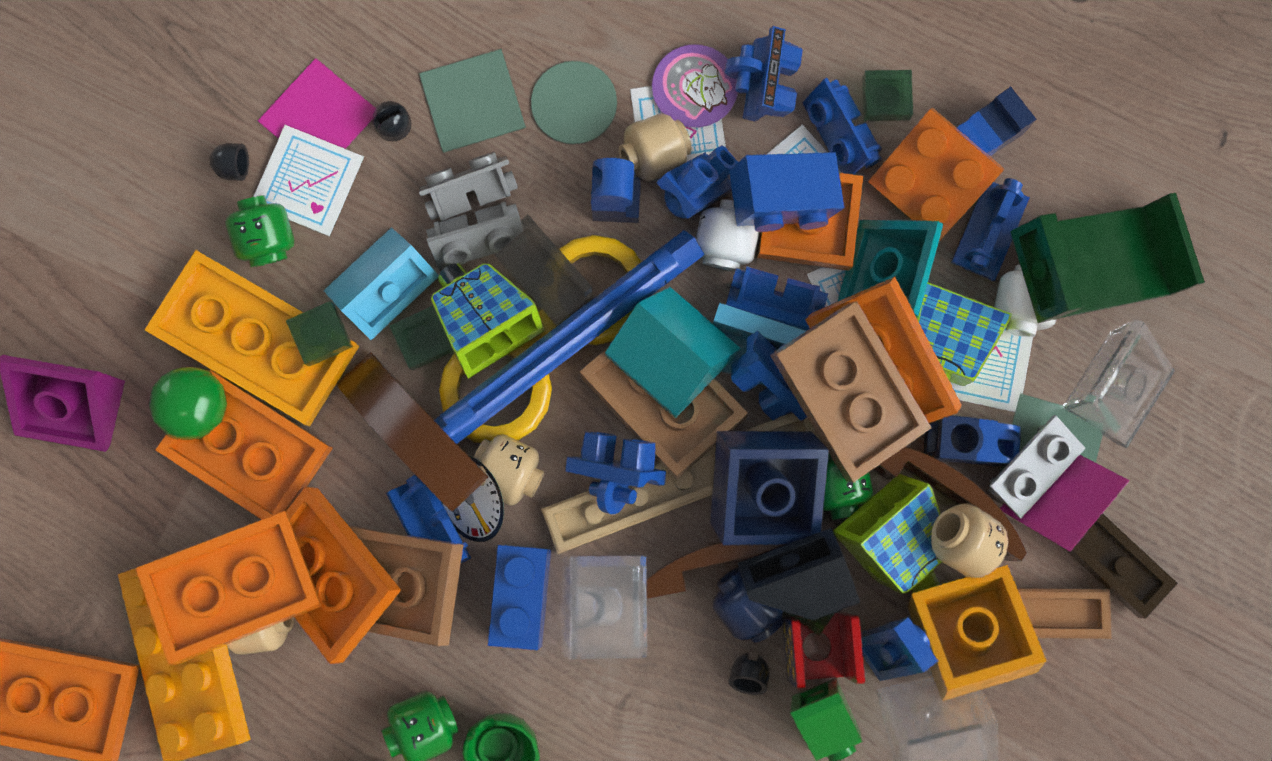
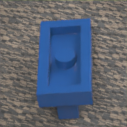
M909 617L865 630L861 633L863 658L879 681L924 673L938 662L930 649V641L927 635L919 626L913 624Z

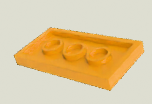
M195 250L144 329L309 427L359 348V345L197 250Z
M136 568L118 574L163 761H181L251 740L227 646L224 645L174 666L168 665Z

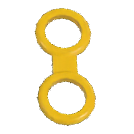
M598 235L573 239L556 250L543 269L539 287L542 309L538 313L545 331L507 355L516 358L570 317L560 304L558 295L560 279L569 265L580 258L597 255L609 257L620 264L628 273L642 262L635 251L617 239ZM632 311L588 344L599 345L612 342ZM455 353L447 362L442 372L439 394L443 412L460 400L459 387L464 372ZM546 375L532 386L530 403L521 416L509 424L499 426L483 424L466 438L475 443H482L484 439L492 441L496 436L503 434L519 441L534 431L549 408L552 393L550 375Z

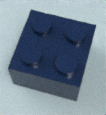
M717 431L710 523L723 545L789 544L821 532L829 449L811 431Z

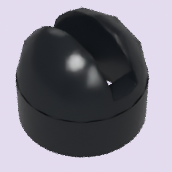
M386 101L375 108L373 126L383 139L399 141L408 135L412 122L408 111L403 105L393 101ZM396 111H398V112L401 113V114H396V115H394V116L389 117L388 119H386L385 121H383V122L380 124V120L383 119V118H385V117H387V116H389L390 114H392V113H394V112H396Z
M226 143L220 144L213 149L209 157L210 166L220 178L232 181H244L249 170V155L244 144Z
M744 653L734 661L731 667L729 685L733 689L745 694L761 695L766 693L770 678L768 664L760 655H758L757 661L749 659V653Z

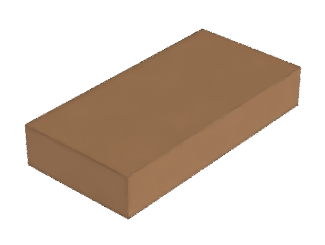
M1017 588L1037 638L1112 639L1110 589Z

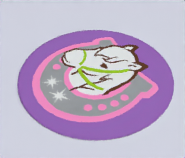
M686 45L668 53L656 67L652 80L653 97L659 110L671 116L674 121L680 120L685 127L691 128L709 126L724 118L732 109L738 94L735 91L737 80L726 75L724 71L727 58L719 51L704 45Z

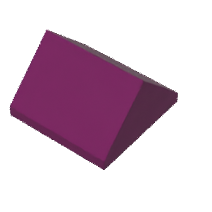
M1 355L0 375L14 436L104 452L108 450L111 445L124 389V380L98 371Z

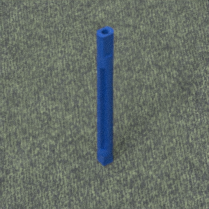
M683 230L478 387L441 413L440 416L434 419L435 422L456 443L462 441L496 413L632 311L638 302L649 298L705 254L695 237Z

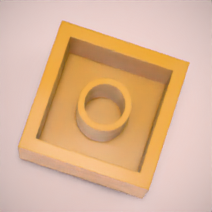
M1008 565L996 568L992 573L981 578L965 577L911 594L908 610L912 621L925 632L930 641V649L938 662L930 667L942 701L1038 673L1047 662Z

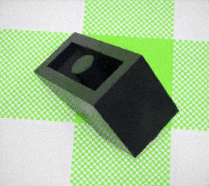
M831 528L737 563L749 600L815 620L861 603L846 560Z

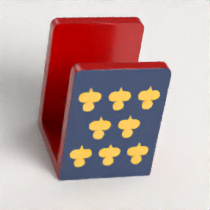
M842 612L828 614L815 620L801 616L783 617L782 628L787 681L794 687L805 688V680L845 677L855 684L865 683L859 616ZM814 632L826 635L830 642V652L823 660L819 661L810 660L803 651L805 638Z

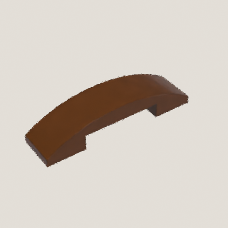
M372 352L365 356L336 384L383 441L452 512L488 478L484 471L450 438Z
M904 447L873 469L889 480L897 477L904 468L956 504H971L980 508L998 520L1007 531L1008 547L1004 557L1005 560L1022 561L1027 554L1019 535L1002 510L975 483L947 464L927 454Z
M720 542L691 551L674 559L649 576L636 589L637 600L640 601L686 591L682 571L754 557L787 544L723 545Z

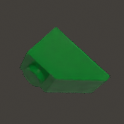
M837 678L792 696L790 713L816 761L825 757L829 761H839L857 751L855 745L863 742L861 732Z

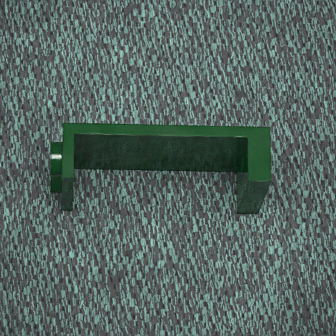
M1177 193L1167 194L1143 207L1058 221L1056 213L1040 215L1010 231L1037 323L1168 297L1205 283Z

